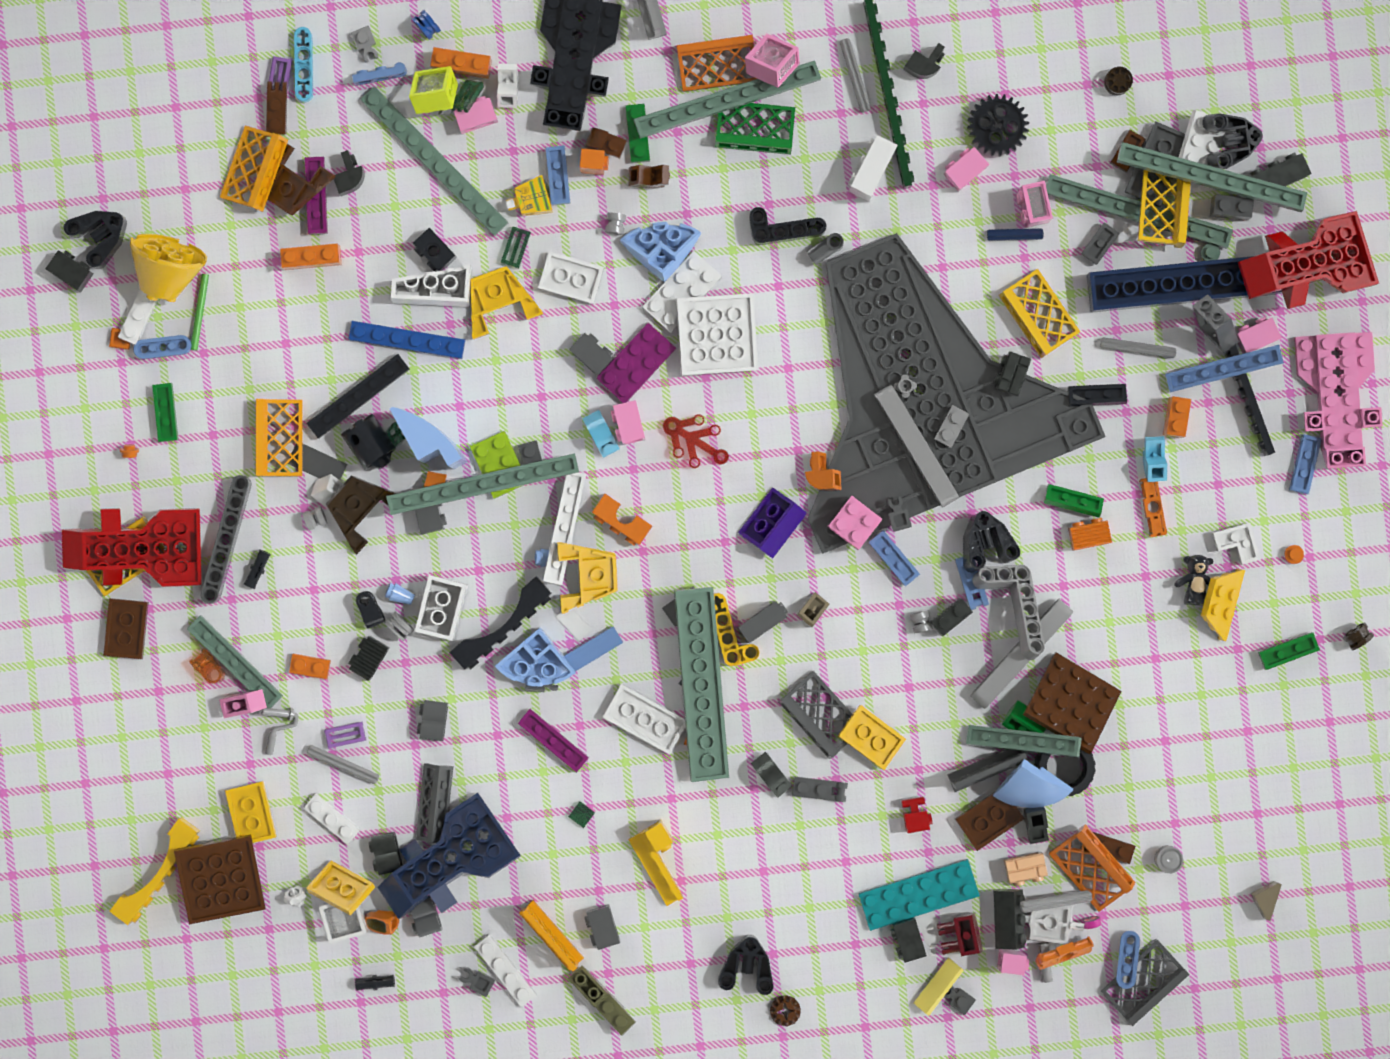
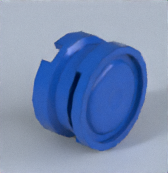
M422 10L420 12L421 15L415 16L412 20L425 37L430 40L433 38L432 35L434 33H439L441 30L425 10Z

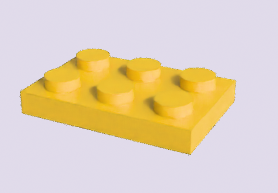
M862 705L857 707L838 734L840 739L882 770L886 769L906 740V738Z
M264 781L225 790L236 837L251 834L253 843L277 837Z
M331 860L306 889L308 893L351 916L373 891L375 886L369 880Z

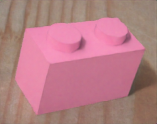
M479 97L475 99L474 103H461L456 106V109H453L462 134L498 122L490 97Z
M975 147L971 150L967 148L960 154L961 159L957 162L953 160L945 167V177L958 192L989 166V163Z
M1265 316L1256 320V325L1249 327L1247 324L1238 329L1239 333L1236 335L1242 354L1255 351L1282 338L1273 317L1266 319Z
M262 689L219 700L224 718L248 714L267 708Z
M999 949L997 968L1001 973L1024 975L1025 971H1028L1029 959H1027V956L1022 951Z

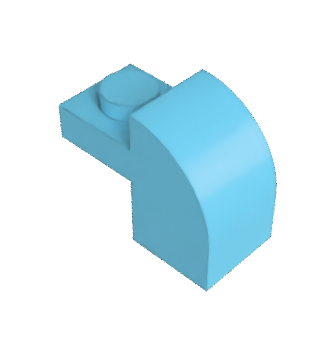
M600 410L582 418L603 458L620 449Z
M1164 436L1145 437L1143 466L1148 482L1167 481L1168 464L1165 459Z

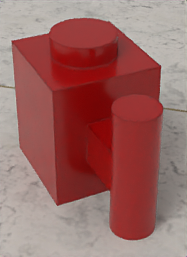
M918 797L901 800L902 808L910 807L911 812L903 813L906 832L914 833L930 830V825L933 824L931 813H927L926 809L919 810L918 805L925 804V798Z

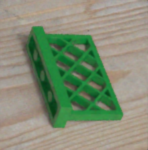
M749 103L740 106L739 109L734 108L735 112L729 117L723 112L718 113L715 147L791 155L796 107ZM744 108H750L754 113L748 119L741 114ZM763 110H769L773 116L765 121L759 113ZM782 112H791V118L785 123L778 116ZM738 114L744 122L735 127L730 119ZM757 116L763 124L754 129L749 121ZM774 118L781 124L775 131L768 125ZM725 123H728L733 129L728 134L720 133L721 126ZM745 124L752 130L749 135H742L739 131ZM764 126L771 132L767 137H761L758 133ZM785 128L789 133V139H780L777 133Z

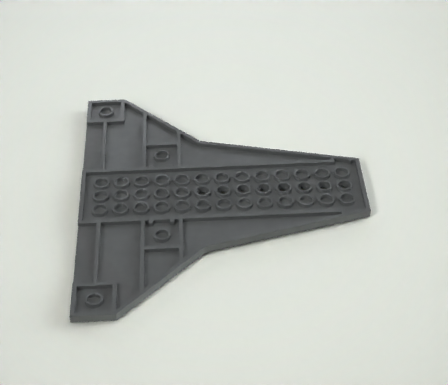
M897 233L826 262L849 420L828 468L841 471V490L825 491L820 489L807 518L822 554L848 544L847 541L827 526L850 496L856 498L882 518V521L872 533L891 526L888 513H892L893 509L888 506V499H891L893 505H897L899 502L897 497L900 496L903 500L901 509H907L910 518L940 506L874 396L875 393L890 384L894 388V384L901 380L902 375H908L907 372L911 366L913 369L917 368L918 372L915 373V377L908 375L909 379L925 387L923 394L920 395L919 392L916 393L915 390H912L909 397L904 398L901 392L895 391L959 497L1106 437L1093 404L1069 407V392L1029 375L1025 376L1019 396L995 389L997 385L994 384L997 373H1001L1003 366L989 358ZM865 261L873 262L874 266L871 267V271L864 269ZM873 278H876L877 281H881V284H879V288L877 289L875 286H871ZM880 296L888 298L887 306L879 305ZM889 313L891 316L895 315L896 319L893 320V324H891L890 322H886L885 320L887 318V314ZM895 331L903 334L900 342L897 339H893ZM902 349L910 351L909 359L901 358ZM1073 394V398L1076 400H1086ZM954 405L969 413V416L952 448H949L934 440L951 406Z

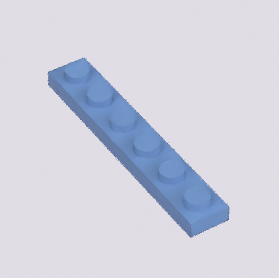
M1275 345L1167 373L1165 376L1169 391L1174 392L1283 364L1284 361L1280 345Z

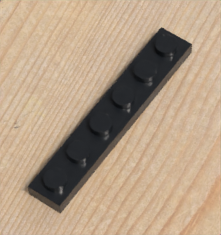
M1236 344L1224 353L1225 358L1240 355ZM1247 373L1232 376L1233 380L1237 381L1239 385L1237 389L1239 397L1244 399L1246 404L1244 410L1247 417L1251 418V430L1258 437L1259 442L1257 446L1260 453H1263L1264 456L1275 453Z
M399 354L395 355L306 424L316 437L320 439L408 372L410 368Z

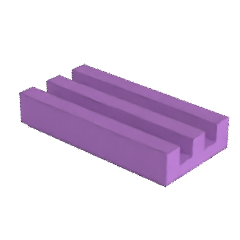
M273 56L269 81H272L273 88L277 61H279L280 67L277 82H280L281 86L284 64L287 63L284 82H287L288 91L293 60Z
M363 721L324 730L328 749L366 741ZM359 726V730L338 734L334 736H330L329 734L330 732L340 731ZM357 734L361 735V738L331 744V740Z

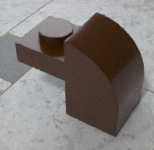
M592 127L584 147L587 149L605 150V154L620 159L627 140L612 135L605 130Z
M636 165L629 167L628 186L663 188L665 185H669V165L653 167Z

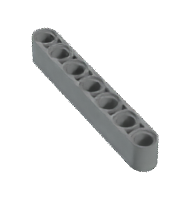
M890 384L875 393L876 400L941 507L943 508L957 500L959 496L893 386Z
M1060 599L1055 601L1040 618L1044 644L1073 613V610ZM1020 641L970 695L984 709L994 701L1030 661L1022 655Z

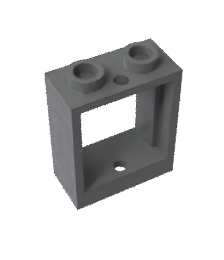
M1208 294L1192 306L1200 330L1223 353L1239 342L1232 319Z
M774 601L738 626V629L747 642L751 643L787 618L785 613L788 611L782 602L778 604L777 601Z

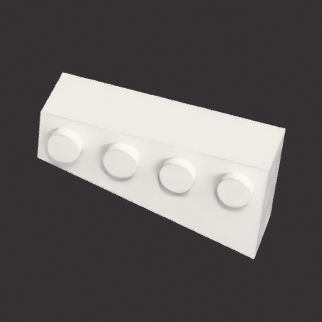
M471 265L392 279L391 300L396 304L469 307Z

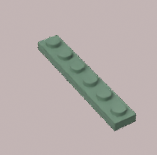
M202 615L187 628L250 692L262 689L267 708H272L283 697Z
M969 725L966 744L1079 758L1082 738Z

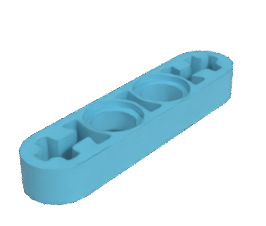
M299 27L294 33L295 95L299 101L306 103L313 98V37L308 28ZM302 32L308 35V37H305V45L309 44V47H298V45H302V39L298 37L302 35ZM300 51H308L309 57L306 60H300L298 57ZM302 69L309 71L307 79L299 78V72ZM299 82L304 83L306 91L309 92L306 98L299 94L303 92L302 84L299 85Z

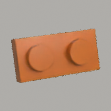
M293 653L289 673L328 679L331 660Z

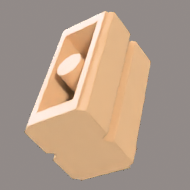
M1042 852L1004 859L1008 882L1010 884L1013 883L1014 886L1024 885L1026 880L1031 879L1033 882H1039L1044 880L1043 877L1048 876Z

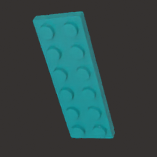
M968 859L858 893L870 931L980 896Z

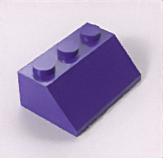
M772 487L738 533L773 559L806 516L807 512Z

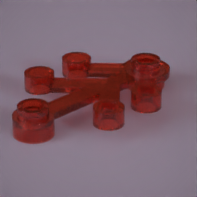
M701 414L685 420L668 417L663 423V430L667 435L671 436L674 448L673 456L675 458H682L684 455V450L680 447L678 436L680 435L686 440L691 468L696 469L700 466V459L697 458L695 445L712 455L714 461L719 465H723L728 461L729 455L726 450H717L699 439L710 435L718 436L721 432L720 426L714 424L710 428L688 432L683 428L704 424L705 419ZM701 417L703 419L702 423L697 424L695 418ZM670 423L676 424L674 430L669 429ZM713 427H717L719 429V432L717 434H713L711 432V429ZM676 449L682 450L681 456L675 455ZM723 453L725 455L724 460H719L717 455ZM693 459L698 460L697 466L691 465Z

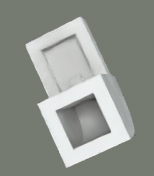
M498 64V107L517 108L519 82L517 64Z

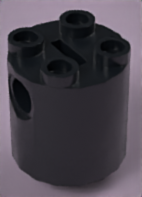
M373 414L367 416L364 421L363 419L358 420L353 424L352 429L349 428L341 434L364 470L372 466L377 467L379 470L391 462V454L396 450V447Z

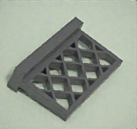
M813 670L778 703L821 751L831 759L847 744L843 740L838 747L832 743V734L840 733L832 732V721H843L844 727L846 721L849 720L846 719V715L850 718L852 713ZM811 677L818 682L817 690L807 689V681ZM796 691L804 692V702H796L791 696ZM807 692H817V703H806ZM820 693L829 694L830 704H820ZM806 705L817 706L816 717H809L806 714ZM820 706L830 707V718L819 717ZM833 707H840L843 710V719L833 718ZM819 720H829V731H822L819 728Z
M1005 749L947 774L954 792H957L1020 765L1024 759L1028 758L1022 751Z
M1156 940L1138 957V962L1140 960L1149 961L1148 972H1137V974H1148V986H1140L1135 983L1133 986V999L1122 998L1121 987L1120 998H1112L1106 992L1112 986H1119L1115 984L1117 982L1116 977L1101 990L1105 997L1132 1026L1190 975L1159 940ZM1158 945L1163 951V958L1151 959V950ZM1165 954L1169 957L1170 960H1165ZM1151 961H1162V973L1151 972ZM1165 962H1173L1178 969L1173 974L1164 973ZM1150 975H1162V983L1158 987L1150 986ZM1164 975L1169 976V977L1164 981ZM1136 987L1148 988L1145 999H1136ZM1150 988H1154L1155 990L1150 993ZM1114 1000H1120V1005H1118ZM1122 1000L1133 1001V1010L1128 1014L1122 1009Z

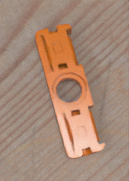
M1146 478L1140 479L1139 482H1142V494L1145 499H1142L1145 518H1148V527L1151 533L1149 536L1166 535L1167 528L1158 481L1148 482ZM1152 501L1158 504V510L1154 513L1148 510V504Z
M1088 936L1086 939L1056 947L1054 950L1042 954L1039 953L1035 962L1039 970L1088 954L1092 951L1094 944Z

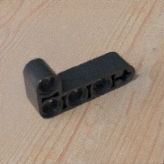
M761 207L753 208L749 216L752 239L757 245L819 237L825 233L827 227L825 220L818 217L768 225L767 213ZM760 212L763 214V219L755 221L753 214ZM815 223L823 226L819 232L814 228L810 229V233L807 234V224H809V228L814 227ZM800 225L804 228V233L797 235L793 228ZM778 228H782L785 231V235L781 238L777 237L774 233ZM758 231H763L766 234V238L758 240L755 234Z

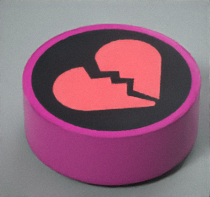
M1090 916L1083 918L1081 923H1084V929H1093L1101 925L1100 916Z

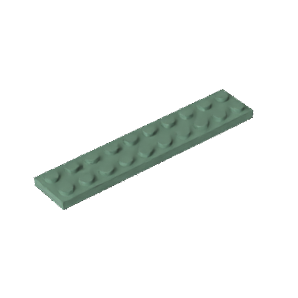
M713 587L674 591L690 781L699 782L729 778Z

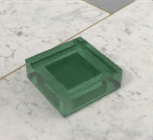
M580 801L568 817L584 828L595 812Z

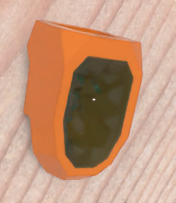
M371 911L365 916L367 927L373 932L383 935H392L399 925V919L393 911Z

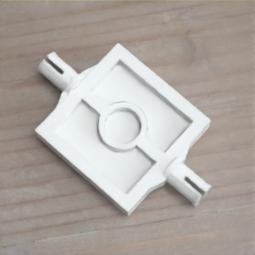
M1071 905L1032 911L1030 916L1025 915V923H1029L1030 926L1029 939L1059 944H1068L1070 932L1072 930L1083 931L1084 923L1073 922V906Z

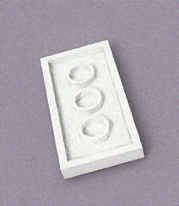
M693 251L642 308L671 333L678 326L676 298L704 297L722 276Z
M623 684L620 685L603 716L606 720L669 755L686 727L684 718Z

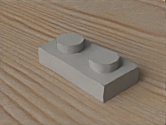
M952 405L934 440L952 448L969 413Z

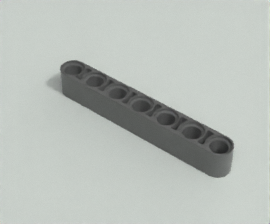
M243 475L235 476L231 482L202 587L201 598L208 604L217 603L221 598L251 490V480ZM240 479L246 481V486L243 489H239L237 486V482ZM235 497L241 500V504L237 508L232 505ZM229 516H234L236 519V523L233 526H229L227 523ZM225 534H228L231 538L230 543L227 545L222 542V537ZM221 552L226 557L223 563L217 561V555ZM215 571H218L221 576L218 582L212 579V574ZM209 590H213L215 592V598L213 600H209L207 598V592Z

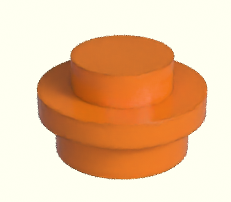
M125 444L123 448H120V453H122L124 458H135L139 452V448H135L134 444Z
M1291 545L1286 548L1284 556L1287 562L1298 564L1304 558V551L1298 545Z

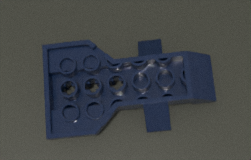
M476 793L446 813L443 832L439 842L423 851L416 839L401 848L400 852L407 863L391 873L377 888L398 919L414 910V907L429 897L432 898L440 912L443 913L458 903L447 887L452 881L463 874L490 878L521 857V855L479 793ZM481 832L484 834L489 833L486 840L483 838L479 839ZM472 843L473 846H471V850L469 851L467 849L463 850V848H465L464 844ZM450 853L451 855H457L456 857H454L455 861L453 862L451 860H446L448 859V855Z

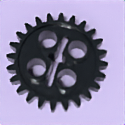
M995 94L992 100L990 95H988L987 102L981 99V106L978 104L974 105L977 111H970L973 118H968L967 121L972 123V125L967 126V129L972 130V132L968 136L975 137L972 144L978 142L977 150L983 147V154L989 150L992 157L995 152L1001 157L1002 151L1009 155V149L1015 152V145L1021 147L1023 144L1020 140H1026L1027 137L1023 133H1028L1029 130L1024 127L1029 125L1030 122L1024 121V119L1028 117V114L1021 113L1025 108L1017 107L1019 101L1015 104L1012 103L1013 97L1006 100V95L1004 94L999 99L998 94ZM1003 108L1006 115L1003 117L998 116L996 109ZM988 111H991L994 119L988 114ZM983 118L988 119L990 126L983 127L980 124V120ZM996 123H1002L1001 129L994 127ZM1007 124H1014L1016 132H1009ZM1002 131L1008 136V140L1004 138ZM991 135H998L1000 142H992Z

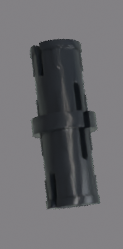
M259 550L254 564L250 566L251 570L244 585L252 589L256 588L261 574L265 572L264 568L271 556L270 553Z
M372 975V977L355 978L356 991L373 989L375 991L378 988L395 987L394 975L378 977L377 975Z

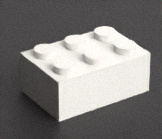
M879 135L875 139L871 138L865 150L868 152L867 155H862L856 167L859 169L858 173L854 172L849 180V192L869 202L898 145Z
M429 575L415 632L453 641L468 584Z

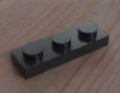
M1126 384L1068 386L1069 407L1092 404L1093 406L1127 404ZM1073 394L1086 400H1076L1073 398Z

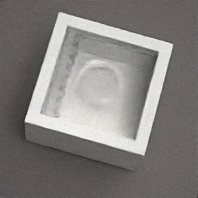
M328 903L319 906L329 944L360 936L369 931L365 922L362 904L359 905L351 916Z

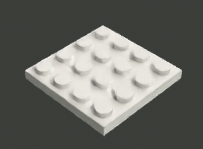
M753 293L676 298L681 375L758 370Z

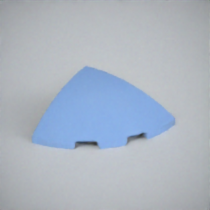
M667 222L652 223L651 227L644 229L638 227L622 237L620 242L641 264L665 282L687 257L700 237L701 232L682 223L676 226L669 225Z
M541 627L495 665L509 679L525 683L528 686L557 684L576 673Z
M1024 759L999 786L993 796L1013 806L1038 808L1063 800L1073 791V788L1045 768L1041 767L1038 769Z

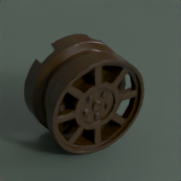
M1121 66L1112 68L1104 79L1105 89L1115 96L1125 94L1133 83L1131 72Z
M1365 622L1348 631L1343 637L1345 642L1350 644L1349 646L1352 651L1362 647L1374 637V634L1367 629L1368 626Z

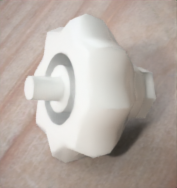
M299 885L290 888L284 893V902L296 907L302 906L303 900L306 898V888Z

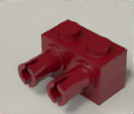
M975 913L958 915L951 922L937 924V929H942L938 931L939 936L956 933L957 940L941 942V948H946L942 950L943 955L960 952L962 957L978 954L983 951Z

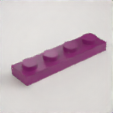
M324 156L305 157V179L308 182L311 181L319 166L325 168ZM326 186L307 202L309 235L328 234Z
M531 708L518 722L522 728L576 773L588 760L589 757Z

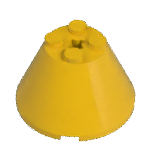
M139 234L136 239L132 237L130 240L139 288L147 294L146 297L153 301H157L159 298L165 299L168 302H175L176 298L205 266L207 255L192 244L186 246L179 243L180 239L164 235Z

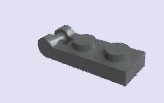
M794 776L792 796L846 802L845 789H847L848 783ZM832 787L838 788L837 795L831 794Z

